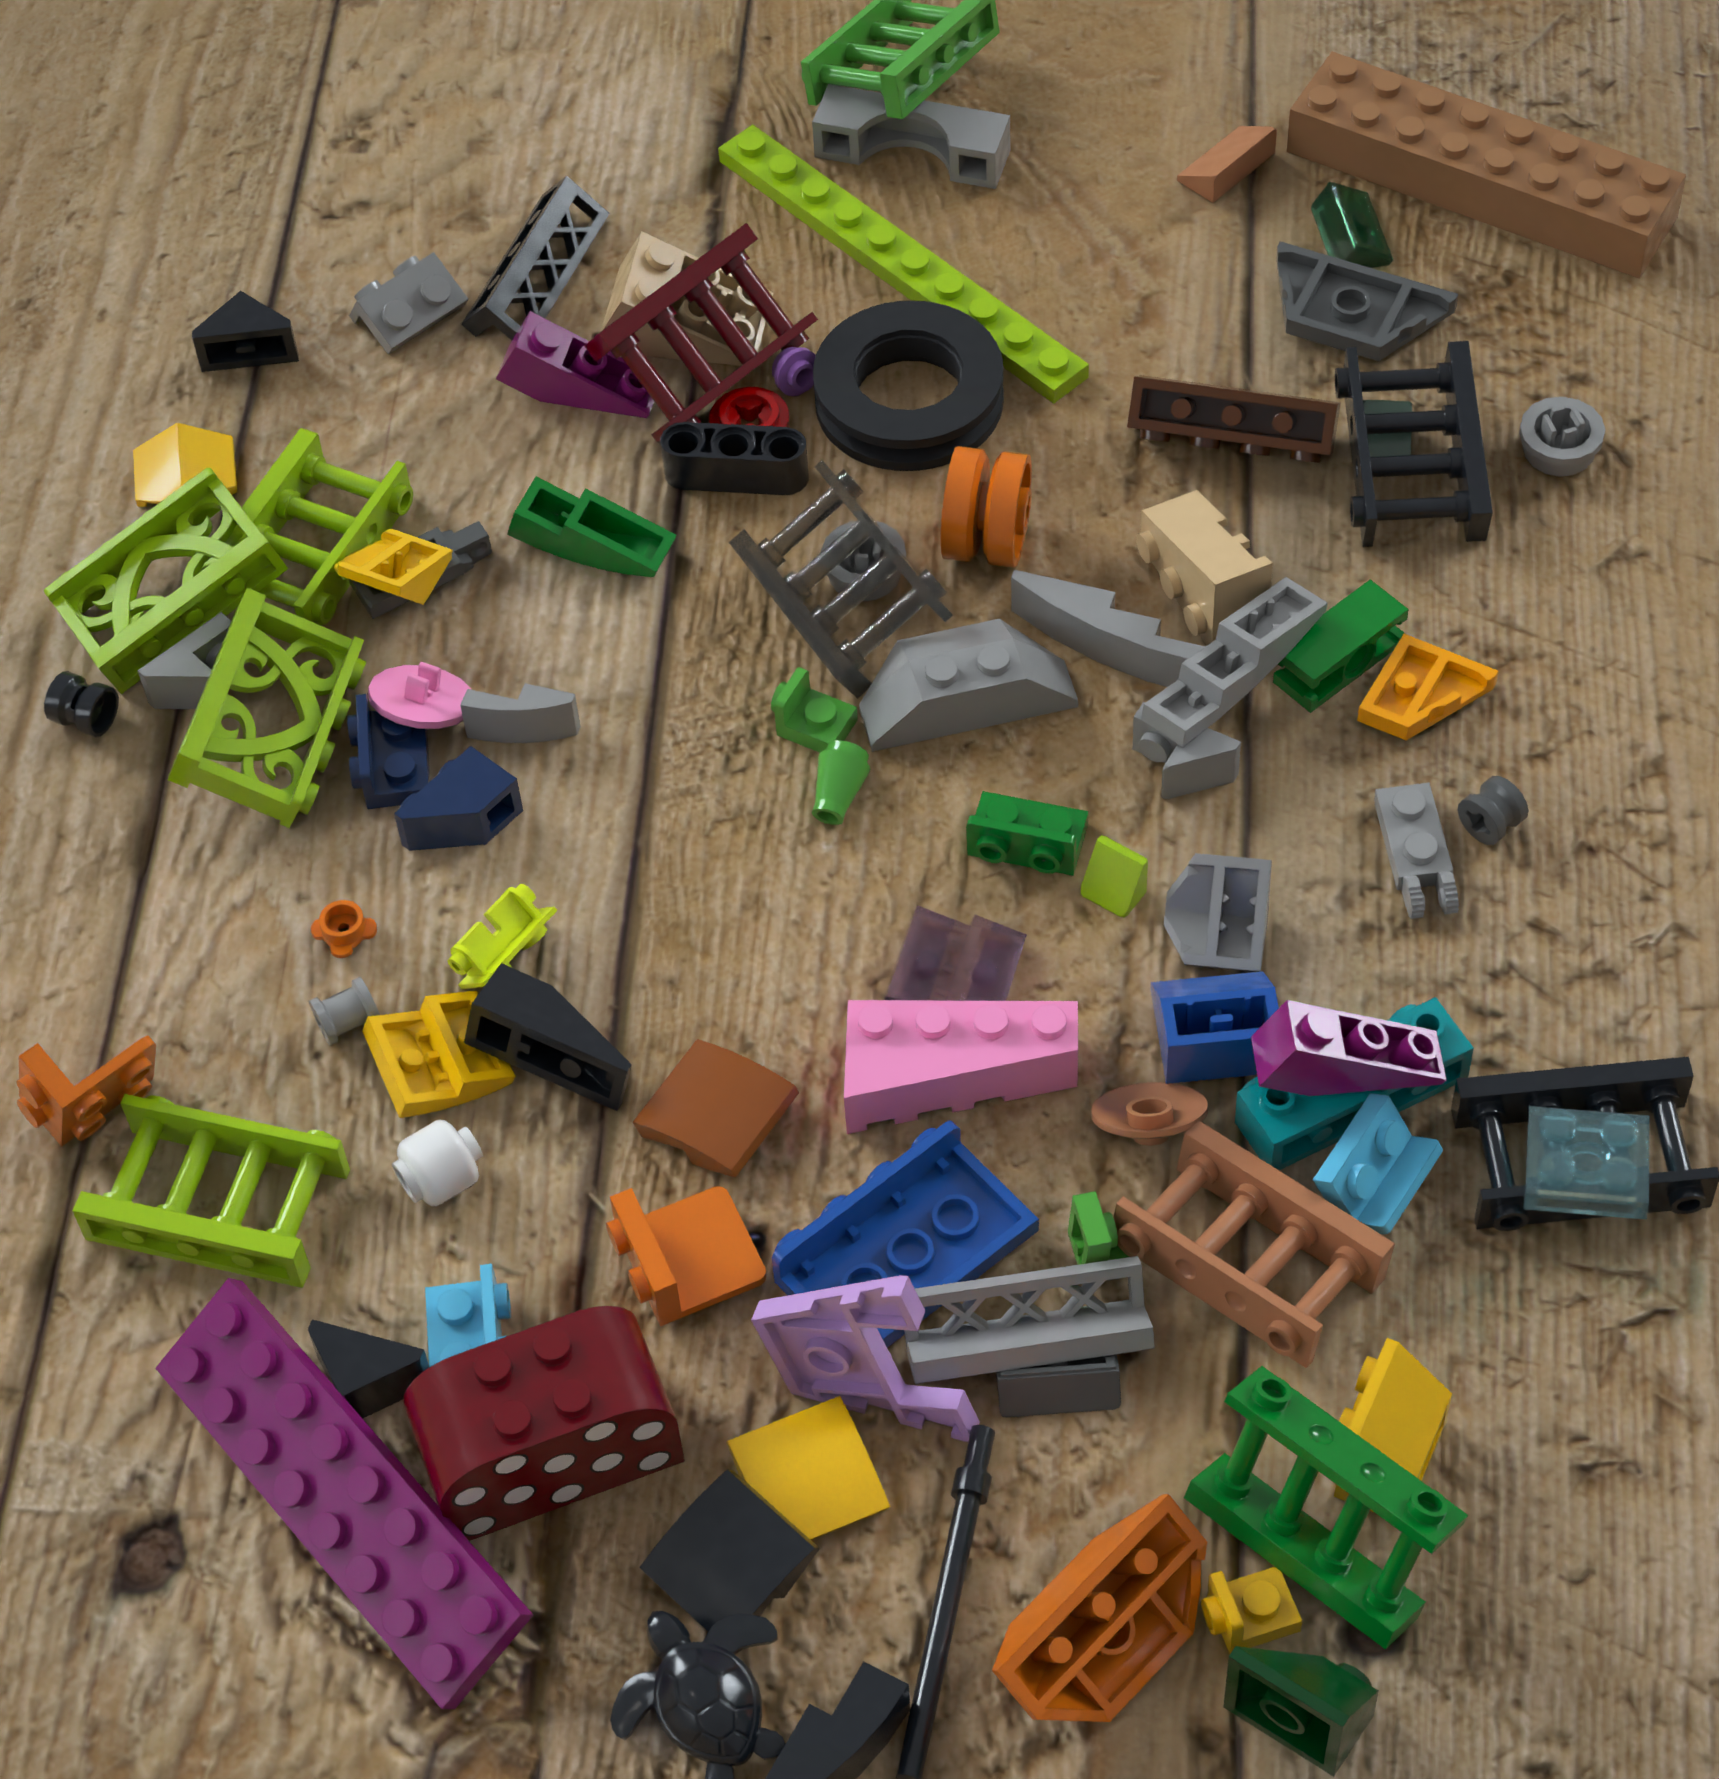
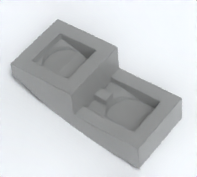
M526 683L518 700L467 689L460 704L467 738L502 743L544 742L575 736L581 727L575 694Z

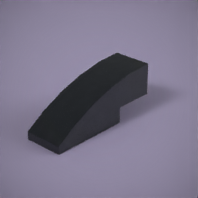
M863 1661L832 1715L811 1704L808 1705L765 1779H856L889 1743L911 1709L909 1684Z

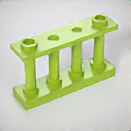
M300 428L244 503L242 509L281 558L318 571L305 589L275 579L261 589L259 593L266 595L268 599L293 607L297 616L321 626L327 624L334 616L338 602L350 587L348 578L339 576L335 571V564L349 554L381 540V534L391 529L399 516L405 515L412 504L413 489L410 486L406 463L396 461L382 482L326 463L318 433ZM321 482L369 500L357 517L305 500L304 497L313 485ZM295 517L341 533L343 536L331 553L277 534L287 521ZM237 524L225 543L234 547L247 536Z
M124 1094L120 1104L132 1133L136 1135L111 1191L103 1195L81 1191L72 1211L85 1240L303 1288L311 1267L302 1240L298 1239L296 1235L320 1175L324 1174L343 1179L348 1177L350 1167L342 1141L320 1130H309L306 1133L175 1105L168 1099L160 1096L150 1095L142 1098ZM162 1139L189 1145L165 1204L152 1207L132 1202L158 1140ZM212 1151L243 1157L219 1216L207 1219L187 1214L186 1212ZM266 1163L298 1169L274 1228L262 1231L243 1227L241 1223Z

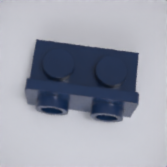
M367 694L356 695V714L347 716L351 747L358 746V756L349 758L353 789L363 790L367 809L401 806L402 802L409 795L419 792L430 782L427 729L397 724L381 716L377 711H371Z

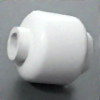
M436 1120L399 1143L397 1148L398 1160L392 1163V1167L404 1190L414 1203L423 1200L430 1206L437 1207L472 1187L477 1182L479 1172L475 1161L483 1157V1153L475 1137L467 1127L457 1131L447 1121Z

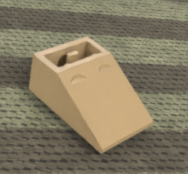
M641 232L620 265L601 331L699 258L647 233ZM720 268L708 277L714 285L710 289L758 352L766 321L731 273L726 276ZM685 296L672 304V307L677 312L674 318L708 363L742 365L695 301L689 303ZM647 323L635 332L640 340L637 345L645 356L681 360L658 328L653 331Z

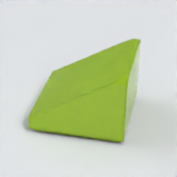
M1101 835L1096 841L1083 878L1081 895L1115 915L1125 918L1147 892V858Z

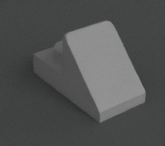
M222 612L138 670L148 703L154 709H196L231 623V620Z
M1143 701L1133 719L1132 750L1142 753L1146 758L1154 762L1165 763L1162 770L1161 798L1170 799L1235 781L1239 775L1241 741L1207 728L1185 746L1181 747L1141 720L1145 703Z

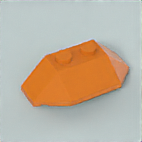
M1162 1494L1094 1537L1009 1624L992 1668L993 1673L1033 1720L1111 1722L1194 1634L1201 1589V1560H1205L1208 1542L1169 1494Z

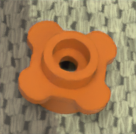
M338 900L328 904L321 911L319 919L315 920L311 925V933L314 939L323 940L330 946L331 954L334 957L346 958L353 953V948L357 947L360 942L372 939L376 935L377 924L374 919L365 918L361 908L355 902ZM343 928H349L348 930L343 932L339 931Z

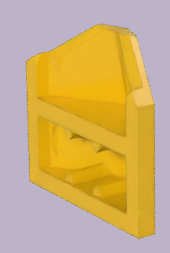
M175 423L133 450L135 500L138 507H147V503L159 504L206 468L213 470L231 495L237 493L235 448L231 435Z
M388 529L381 534V540L349 554L343 560L336 563L334 569L339 576L424 605L451 561L453 549L394 529Z

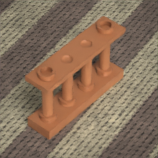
M1198 1120L1195 1125L1184 1133L1176 1169L1181 1172V1175L1147 1210L1142 1209L1124 1196L1116 1203L1113 1218L1117 1229L1118 1246L1129 1257L1138 1256L1142 1262L1267 1342L1278 1354L1288 1356L1307 1368L1313 1362L1323 1324L1315 1319L1349 1281L1354 1282L1372 1294L1385 1280L1395 1243ZM1202 1187L1222 1198L1230 1205L1194 1242L1167 1225V1223ZM1251 1218L1277 1233L1279 1237L1243 1274L1215 1255ZM1299 1250H1303L1329 1268L1298 1303L1293 1306L1265 1287Z

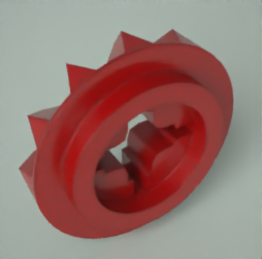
M742 387L725 393L714 403L709 416L710 423L741 425V419L753 421L758 418L759 425L756 426L789 428V409L786 402L775 392L761 387Z

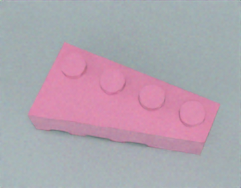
M848 1000L844 1081L847 1134L867 1130V1124L894 1119L895 1124L918 1120V1113L951 1107L952 1112L972 1109L975 1102L1002 1097L1004 1101H1010L1077 1087L1078 1001Z

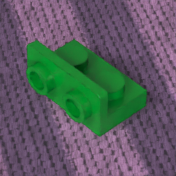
M982 791L976 814L969 816L966 825L967 855L979 857L990 863L1004 862L1030 867L1042 873H1061L1074 876L1088 827L1089 811Z

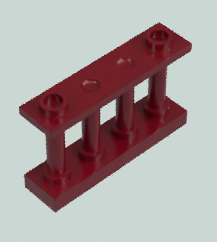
M747 223L584 345L596 362L610 351L616 359L621 356L669 420L651 434L656 442L660 441L663 431L675 423H701L696 413L781 349L783 351L789 347L798 348L810 338L804 330L818 320L814 313L811 312L793 325L746 262L750 257L744 250L758 240ZM720 268L726 276L731 273L777 335L775 340L759 352L755 350L710 289L714 285L708 277ZM685 296L689 303L695 301L742 364L723 380L718 377L674 318L677 312L672 307V304ZM647 323L653 331L658 328L705 391V394L686 408L683 407L637 345L640 340L635 332Z

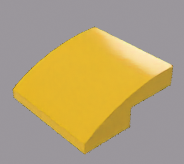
M476 990L425 996L419 1011L367 1017L362 1032L399 1118L417 1116L455 1107L496 1092L513 1083L515 1074L509 1063L464 1044L471 1005L478 995Z
M841 1396L726 1442L739 1476L810 1540L891 1507L863 1441Z

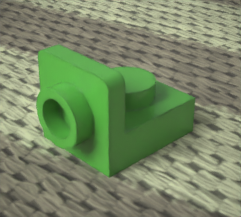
M797 667L787 683L781 682L772 697L771 710L775 713L777 736L819 753L826 750L828 743L831 741H844L858 721L856 706L810 689L809 671Z
M1096 1191L1073 1195L1068 1236L1077 1265L1129 1257L1119 1248L1113 1215L1111 1212H1102Z

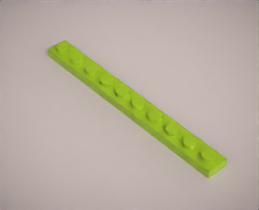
M752 124L718 148L719 161L911 301H926L946 305L976 319L991 333L997 342L1003 359V368L1053 404L1089 378V364L755 125Z

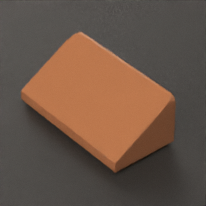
M1270 126L1237 127L1177 175V181L1214 203L1275 154L1277 130Z

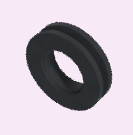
M910 300L872 306L853 314L837 325L826 336L817 351L813 366L817 419L827 438L840 451L861 463L894 471H920L950 464L955 447L978 448L989 438L1001 418L1004 403V375L1001 351L991 333L982 324L955 308L934 302ZM901 361L930 363L945 369L958 381V385L952 394L935 405L916 410L891 409L877 404L859 389L868 375L882 366Z

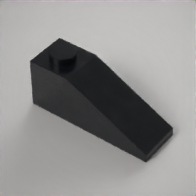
M501 963L472 1002L464 1044L618 1111L623 1102L632 1064L552 985Z

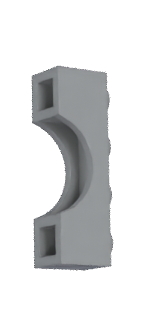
M828 84L812 121L814 157L860 165L868 157L884 149L915 147L926 150L941 159L947 167L950 181L996 189L1011 151L1010 115L924 100L904 119L891 118L886 115L884 97L881 93Z

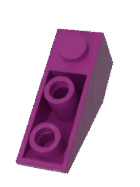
M531 311L511 341L496 376V380L540 402L640 418H648L654 404V400L621 357L616 359L609 352L596 362L584 346L589 342L588 340Z
M1286 1000L1251 1036L1259 1087L1306 1096L1442 1085L1446 1081L1436 1030Z

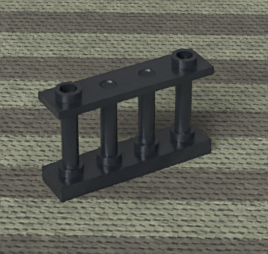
M1469 341L1448 342L1445 362L1437 363L1436 368L1370 372L1359 371L1357 347H1346L1343 368L1335 369V394L1337 399L1345 398L1356 496H1351L1350 521L1352 527H1360L1362 547H1373L1377 521L1454 517L1455 522H1463L1466 542L1486 541L1493 511ZM1437 389L1438 394L1446 393L1447 405H1443L1442 410L1365 414L1362 392ZM1442 431L1444 436L1452 437L1453 448H1448L1447 453L1370 457L1367 435ZM1448 474L1450 479L1457 478L1459 491H1454L1453 496L1375 500L1374 477Z
M1689 1056L1456 1078L1451 1105L1455 1129L1468 1127L1479 1129L1491 1183L1490 1189H1480L1474 1218L1476 1229L1495 1228L1500 1231H1513L1528 1224L1672 1211L1676 1214H1691L1702 1208L1711 1207L1719 1182L1718 1167L1691 1168L1676 1109L1685 1107L1694 1077ZM1637 1111L1653 1113L1668 1172L1633 1175L1618 1113ZM1590 1116L1595 1119L1609 1177L1574 1180L1560 1119ZM1521 1122L1537 1124L1550 1183L1515 1186L1502 1124Z

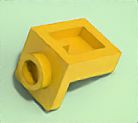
M1276 1567L1228 1582L1222 1571L1209 1574L1207 1597L1201 1599V1608L1210 1633L1213 1636L1222 1634L1229 1654H1231L1236 1646L1252 1648L1301 1632L1302 1619L1283 1574Z

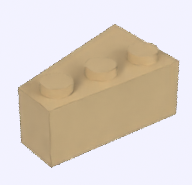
M1198 490L1141 510V532L1136 535V543L1142 559L1146 563L1152 562L1158 571L1162 588L1169 599L1176 598L1183 609L1184 619L1190 632L1194 636L1200 635L1207 646L1216 640L1218 626L1221 621L1271 588L1273 563L1266 556L1255 559L1246 550L1250 548V540L1242 533L1232 537L1223 528L1227 526V518Z

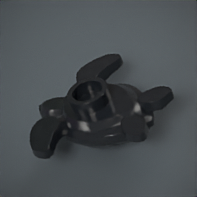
M653 1611L647 1620V1637L656 1656L660 1657L663 1661L658 1671L634 1675L620 1689L610 1718L612 1730L616 1736L623 1740L629 1738L644 1716L655 1707L661 1727L671 1742L689 1755L707 1762L705 1779H735L733 1766L745 1764L751 1758L753 1752L764 1760L778 1758L786 1743L783 1737L776 1731L761 1727L762 1699L759 1685L749 1667L735 1655L744 1649L772 1644L777 1641L778 1633L774 1625L768 1619L756 1615H729L717 1621L710 1628L703 1642H691L690 1633L677 1617L664 1611Z

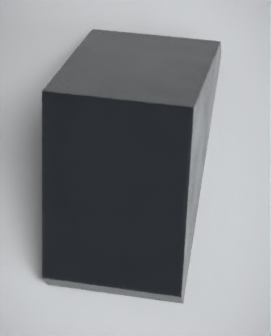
M239 291L192 331V340L201 372L299 362V354L291 321L242 291Z
M313 1319L308 1327L317 1358L328 1380L362 1419L403 1400L405 1392L413 1380L429 1368L424 1349Z

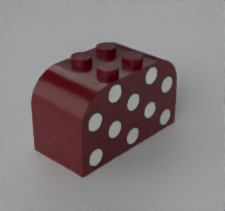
M598 1306L579 1310L448 1357L432 1365L416 1377L404 1395V1406L437 1504L443 1517L450 1518L469 1541L685 1462L677 1419L637 1319L631 1311L622 1307Z

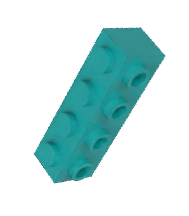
M1436 997L1418 1006L1415 1004L1406 1005L1397 1010L1387 1021L1437 1031L1446 1075V1081L1442 1085L1306 1096L1259 1087L1258 1077H1255L1237 1092L1235 1124L1260 1159L1274 1168L1282 1170L1337 1143L1370 1093L1389 1096L1398 1112H1401L1454 1086L1456 1078L1469 1077L1474 1047Z

